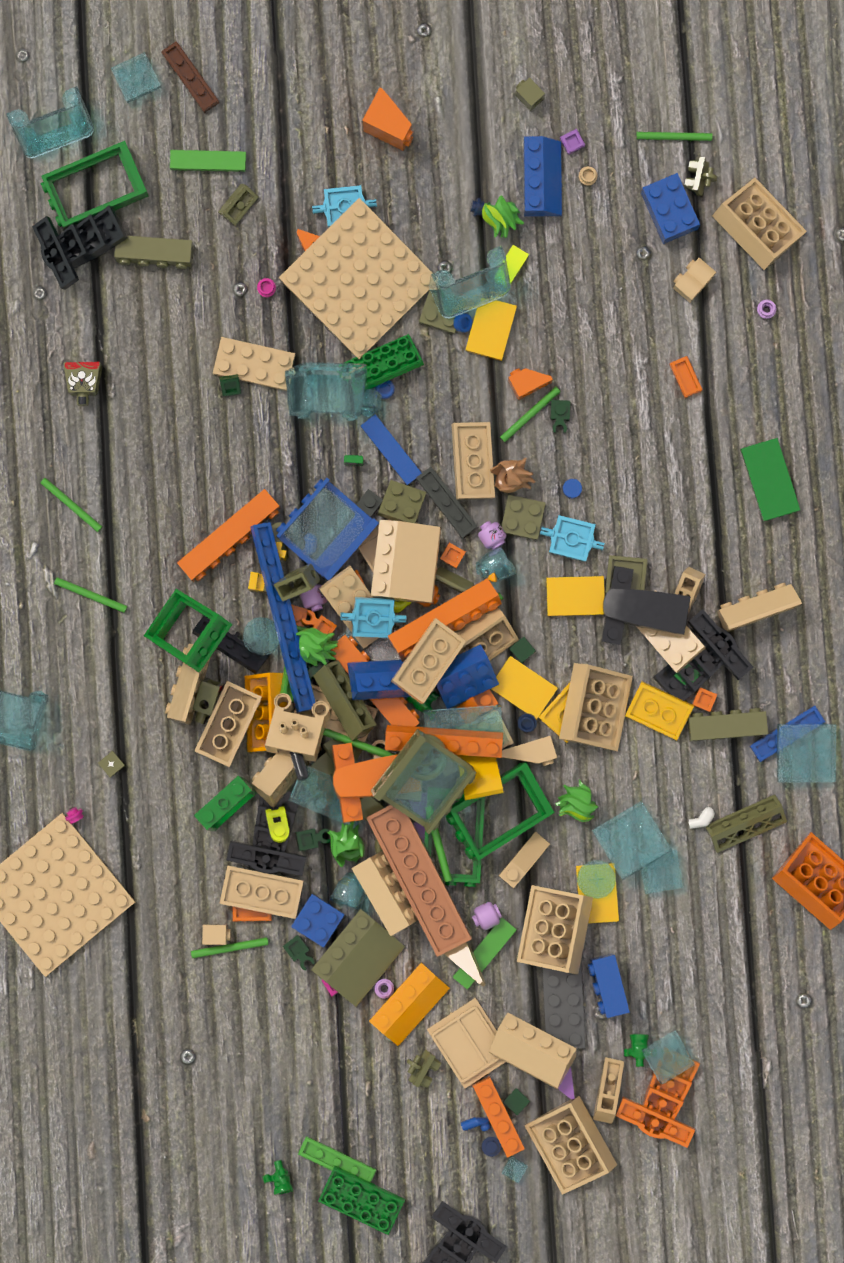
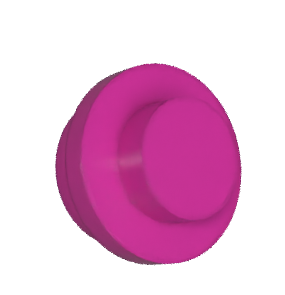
M269 278L260 280L257 285L258 293L263 297L274 295L276 291L274 281Z
M75 807L67 811L66 821L72 824L84 817L82 808L77 809Z

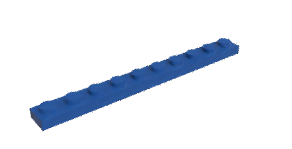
M271 522L252 525L250 528L296 712L312 710V706L316 702L306 662L300 655L299 635H296L298 630L290 599L282 601L274 587V584L282 579L284 574Z

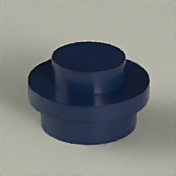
M480 198L471 203L470 212H473L474 217L482 215L485 202L481 201Z
M522 714L518 719V727L523 732H532L537 726V719L532 714Z
M495 1137L484 1139L482 1142L483 1153L490 1157L499 1154L501 1150L499 1140Z

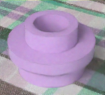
M763 300L758 304L757 312L764 319L772 318L776 313V305L771 300ZM768 307L770 312H764L763 308Z
M381 979L375 985V993L380 998H389L394 992V985L388 979ZM382 985L388 986L387 992L381 991Z

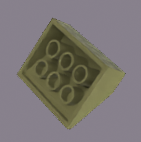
M360 909L311 970L357 1007L405 946L395 937L390 936L387 930Z

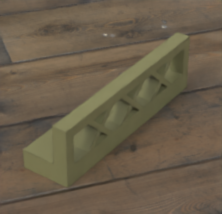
M772 795L711 822L705 828L712 840L715 851L719 853L782 825L787 820L781 803L776 795ZM780 814L781 818L774 821L771 820L774 815ZM762 822L760 827L753 828L756 823ZM745 830L742 835L735 836L738 831ZM727 838L724 843L718 845V840Z

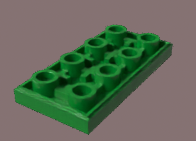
M407 334L365 353L360 359L355 357L340 364V367L355 396L423 366L424 363L410 335Z
M778 438L741 448L740 451L763 522L800 511Z
M334 1166L318 1202L389 1235L405 1199Z

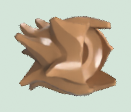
M527 458L522 460H504L490 469L491 473L497 475L494 486L505 493H512L521 488L531 489V486L527 483H535V480L530 477L533 475V472L524 469Z

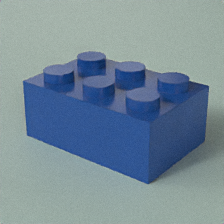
M678 173L642 188L641 195L663 244L698 230L700 223Z
M480 644L457 655L437 683L436 688L446 708L449 709L499 685L491 663Z
M608 954L590 959L591 964H588L590 976L595 978V983L592 984L595 995L600 997V1002H597L600 1014L610 1018L630 1013L615 955Z

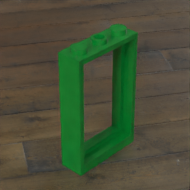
M125 141L41 176L44 182L40 184L44 193H49L51 198L48 200L52 211L56 209L58 216L55 219L59 228L63 226L64 230L71 224L78 225L90 214L97 215L109 205L116 211L149 197ZM119 155L134 191L68 219L53 182Z
M175 589L144 634V637L200 673L233 624L193 598ZM188 605L211 620L186 655L163 639Z
M519 763L500 775L502 785L518 776L537 810V813L478 849L458 812L482 797L470 800L463 798L453 804L450 812L445 815L447 822L451 826L453 825L456 830V838L464 844L466 848L464 851L469 859L479 861L555 813L527 763Z
M238 775L194 816L206 830L216 831L253 798L257 792L245 778Z
M428 787L426 806L432 805L434 811L435 799H444L451 788ZM463 792V795H462L458 800H461V799L465 798V797H464V792ZM485 797L476 801L475 844L478 849L482 847ZM425 831L424 845L430 857L432 833L428 834ZM482 859L473 861V875L451 874L452 881L445 882V885L457 886V882H464V886L476 887V883H480ZM439 873L441 879L444 881L443 874Z

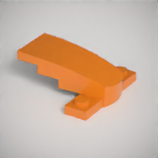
M352 743L332 745L335 766L333 787L340 800L343 823L363 820L360 798L373 797L371 789L397 755L355 763ZM410 776L397 794L421 791L420 780Z
M664 1047L651 1077L643 1104L641 1105L623 1097L615 1116L637 1125L648 1136L660 1139L666 1138L688 1148L695 1128L675 1120V1117L684 1103L700 1062Z

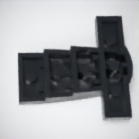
M110 205L95 216L90 214L78 225L71 224L60 235H58L51 218L48 216L32 226L41 245L42 258L45 264L52 269L60 288L66 290L79 280L74 268L101 256L128 238L114 208Z
M614 566L610 590L606 593L603 601L605 621L601 642L621 645L624 623L641 628L684 635L690 596L630 589L634 569Z
M702 609L687 622L700 636V641L706 647L689 662L692 668L688 667L684 673L682 670L676 673L668 664L653 678L666 693L685 701L723 664L737 680L748 673L753 666L737 649L738 646L732 635L725 629L718 627ZM693 669H696L699 672V677L692 683L687 676L693 674ZM675 674H677L681 678V680L686 684L685 686L677 678L674 677Z
M288 790L274 808L260 797L254 827L253 845L230 841L226 861L250 865L253 869L263 873H276L279 871L303 876L307 856L286 852L301 793ZM284 806L289 826V837L286 841L277 843L271 839L265 810H276L278 807ZM276 817L273 818L274 823L281 822V819Z
M441 1201L431 1218L448 1230L422 1263H470L477 1250L494 1263H497L507 1246L487 1233L483 1223L477 1217L470 1214H461L444 1201Z

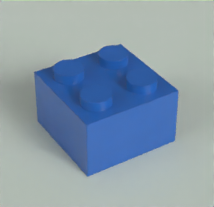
M311 894L291 927L324 948L345 914L315 894Z

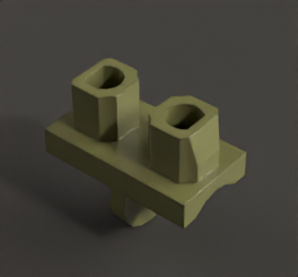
M699 157V160H691L689 162L688 170L691 173H696L695 178H686L684 185L687 190L694 191L698 196L703 195L704 186L710 187L711 182H716L718 178L713 174L714 168L709 167V162L705 161V157Z
M424 1050L421 1057L416 1055L414 1061L408 1059L407 1063L411 1065L407 1071L411 1074L408 1081L418 1088L419 1086L428 1088L432 1078L427 1076L426 1073L429 1068L436 1072L441 1062L427 1050Z

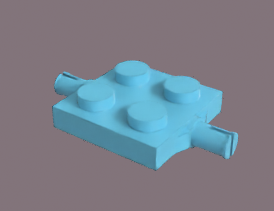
M359 185L324 189L325 199L323 205L312 206L313 214H325L329 228L358 198L369 208L377 207L376 199L365 200L362 195V187Z
M558 515L557 523L553 530L541 527L540 535L551 537L549 553L583 562L587 561L591 548L603 550L605 544L594 540L593 533L596 524Z
M355 597L352 613L341 612L340 614L341 621H352V635L354 637L388 638V635L392 633L394 623H406V615H395L394 599Z

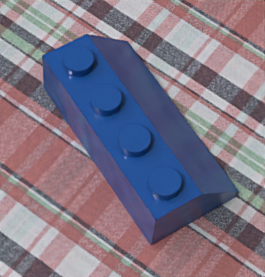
M524 136V217L562 216L561 141L544 136Z
M387 660L348 663L352 699L411 697L391 682L404 661Z

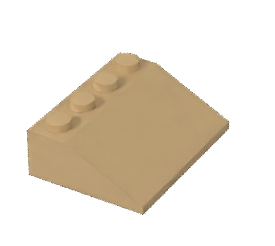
M753 178L723 202L712 215L763 270L774 263L807 232L756 178Z
M380 520L371 596L374 598L394 599V601L433 603L441 527L402 521Z
M188 644V648L184 647L183 653L187 655L194 644ZM210 658L200 673L185 663L182 666L179 665L176 677H179L177 685L173 684L171 690L173 699L171 703L168 702L165 711L168 714V719L191 725L195 713L193 706L201 681L205 679Z
M574 663L559 739L618 751L633 676L589 664Z
M532 885L517 962L579 974L593 897Z
M580 1096L559 1105L524 1125L562 1195L608 1174L617 1166L615 1159Z

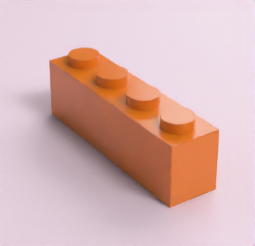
M488 1076L472 1084L507 1158L524 1150V1145L491 1077Z

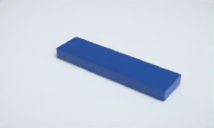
M376 414L363 423L360 427L404 483L408 486L416 480L421 471Z
M813 706L750 745V748L758 761L761 762L823 724L825 720L816 706Z

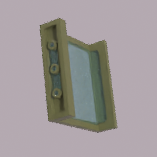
M417 729L371 789V793L378 801L383 799L422 825L425 831L430 834L432 830L438 828L441 818L450 812L454 801L463 795L467 784L473 782L476 771L472 765Z

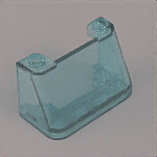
M77 86L65 91L62 97L65 107L30 121L22 110H14L6 114L25 156L36 158L92 135L94 126Z
M502 246L490 250L487 254L489 267L458 280H454L452 274L447 270H440L431 274L429 289L443 317L448 319L456 317L508 295L511 284L506 255Z
M308 362L285 370L289 415L303 419L308 418L309 414L313 412L339 413L347 421L357 420L361 415L367 377L366 364Z
M0 691V744L24 750L35 749L48 702L47 694L35 691L30 693L29 697Z

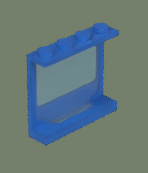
M328 478L324 481L320 479L314 486L316 491L312 495L308 493L301 501L303 503L302 507L299 510L295 508L289 515L291 518L287 524L283 522L276 530L278 532L276 537L307 564H312L315 571L326 581H329L379 524L378 521L368 516L329 482Z

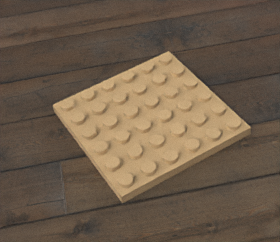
M360 198L278 278L358 359L439 280Z
M61 813L0 864V922L45 977L136 903L73 824L66 821L64 813Z

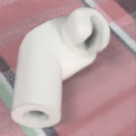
M706 807L699 818L689 819L690 829L708 826L714 818V810L711 807Z

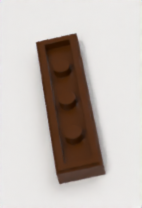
M177 41L161 51L164 58L204 113L220 103Z

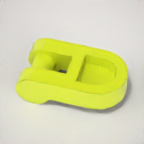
M281 806L276 810H265L271 839L277 843L286 841L289 837V826L285 807ZM280 817L281 822L274 823L273 818Z

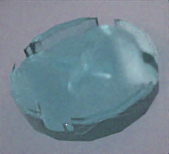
M259 617L247 623L243 632V641L249 651L258 655H267L277 649L279 640L274 621L269 618Z
M592 860L586 862L580 868L577 874V883L584 895L599 899L606 897L612 892L616 877L614 870L609 864L601 860Z

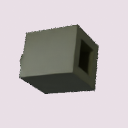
M530 77L526 81L522 80L516 86L515 96L530 112L545 98V93Z

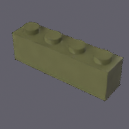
M127 236L126 240L115 246L114 258L121 265L138 263L139 266L145 267L149 266V264H157V267L168 268V265L176 266L178 269L192 267L194 246L192 240Z
M339 660L324 665L313 676L351 741L366 736L377 725L364 702L352 699L350 679Z
M761 708L749 709V713H742V710H731L730 714L723 715L722 711L711 712V716H703V713H694L687 720L689 741L768 735L766 711L761 712Z

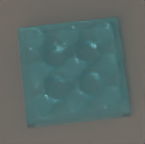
M777 724V782H836V724Z
M642 801L592 830L622 880L672 851Z

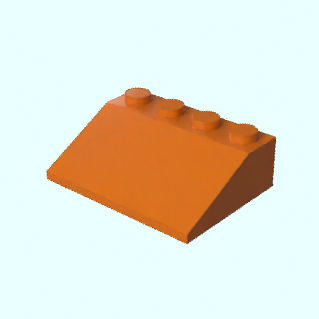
M810 832L783 863L772 879L831 930L844 919V860Z

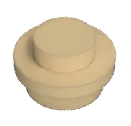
M587 166L580 170L579 180L583 185L590 186L596 182L598 175L594 168Z

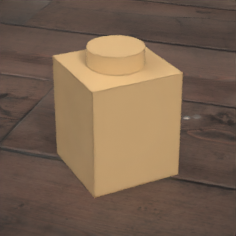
M203 925L202 944L226 945L227 941L231 940V929H228V925Z

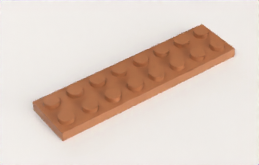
M392 805L368 816L366 819L436 956L438 957L471 940L472 937L411 818Z

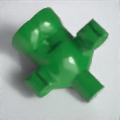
M435 691L428 696L424 704L419 703L413 697L406 699L418 711L427 713L431 718L437 713L431 708L432 702L439 697Z
M631 1034V1048L624 1049V1057L632 1056L635 1058L636 1067H644V1059L646 1057H654V1049L648 1048L649 1035Z
M282 1160L275 1161V1173L262 1176L264 1184L274 1182V1195H282L294 1191L290 1183V1175L288 1170L283 1168Z

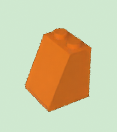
M379 87L362 120L363 131L404 151L405 147H409L413 140L412 124L388 94Z

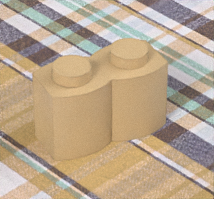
M698 258L696 261L693 259L686 266L687 272L684 275L680 273L673 281L675 283L673 289L689 303L694 300L716 274V271L701 258Z

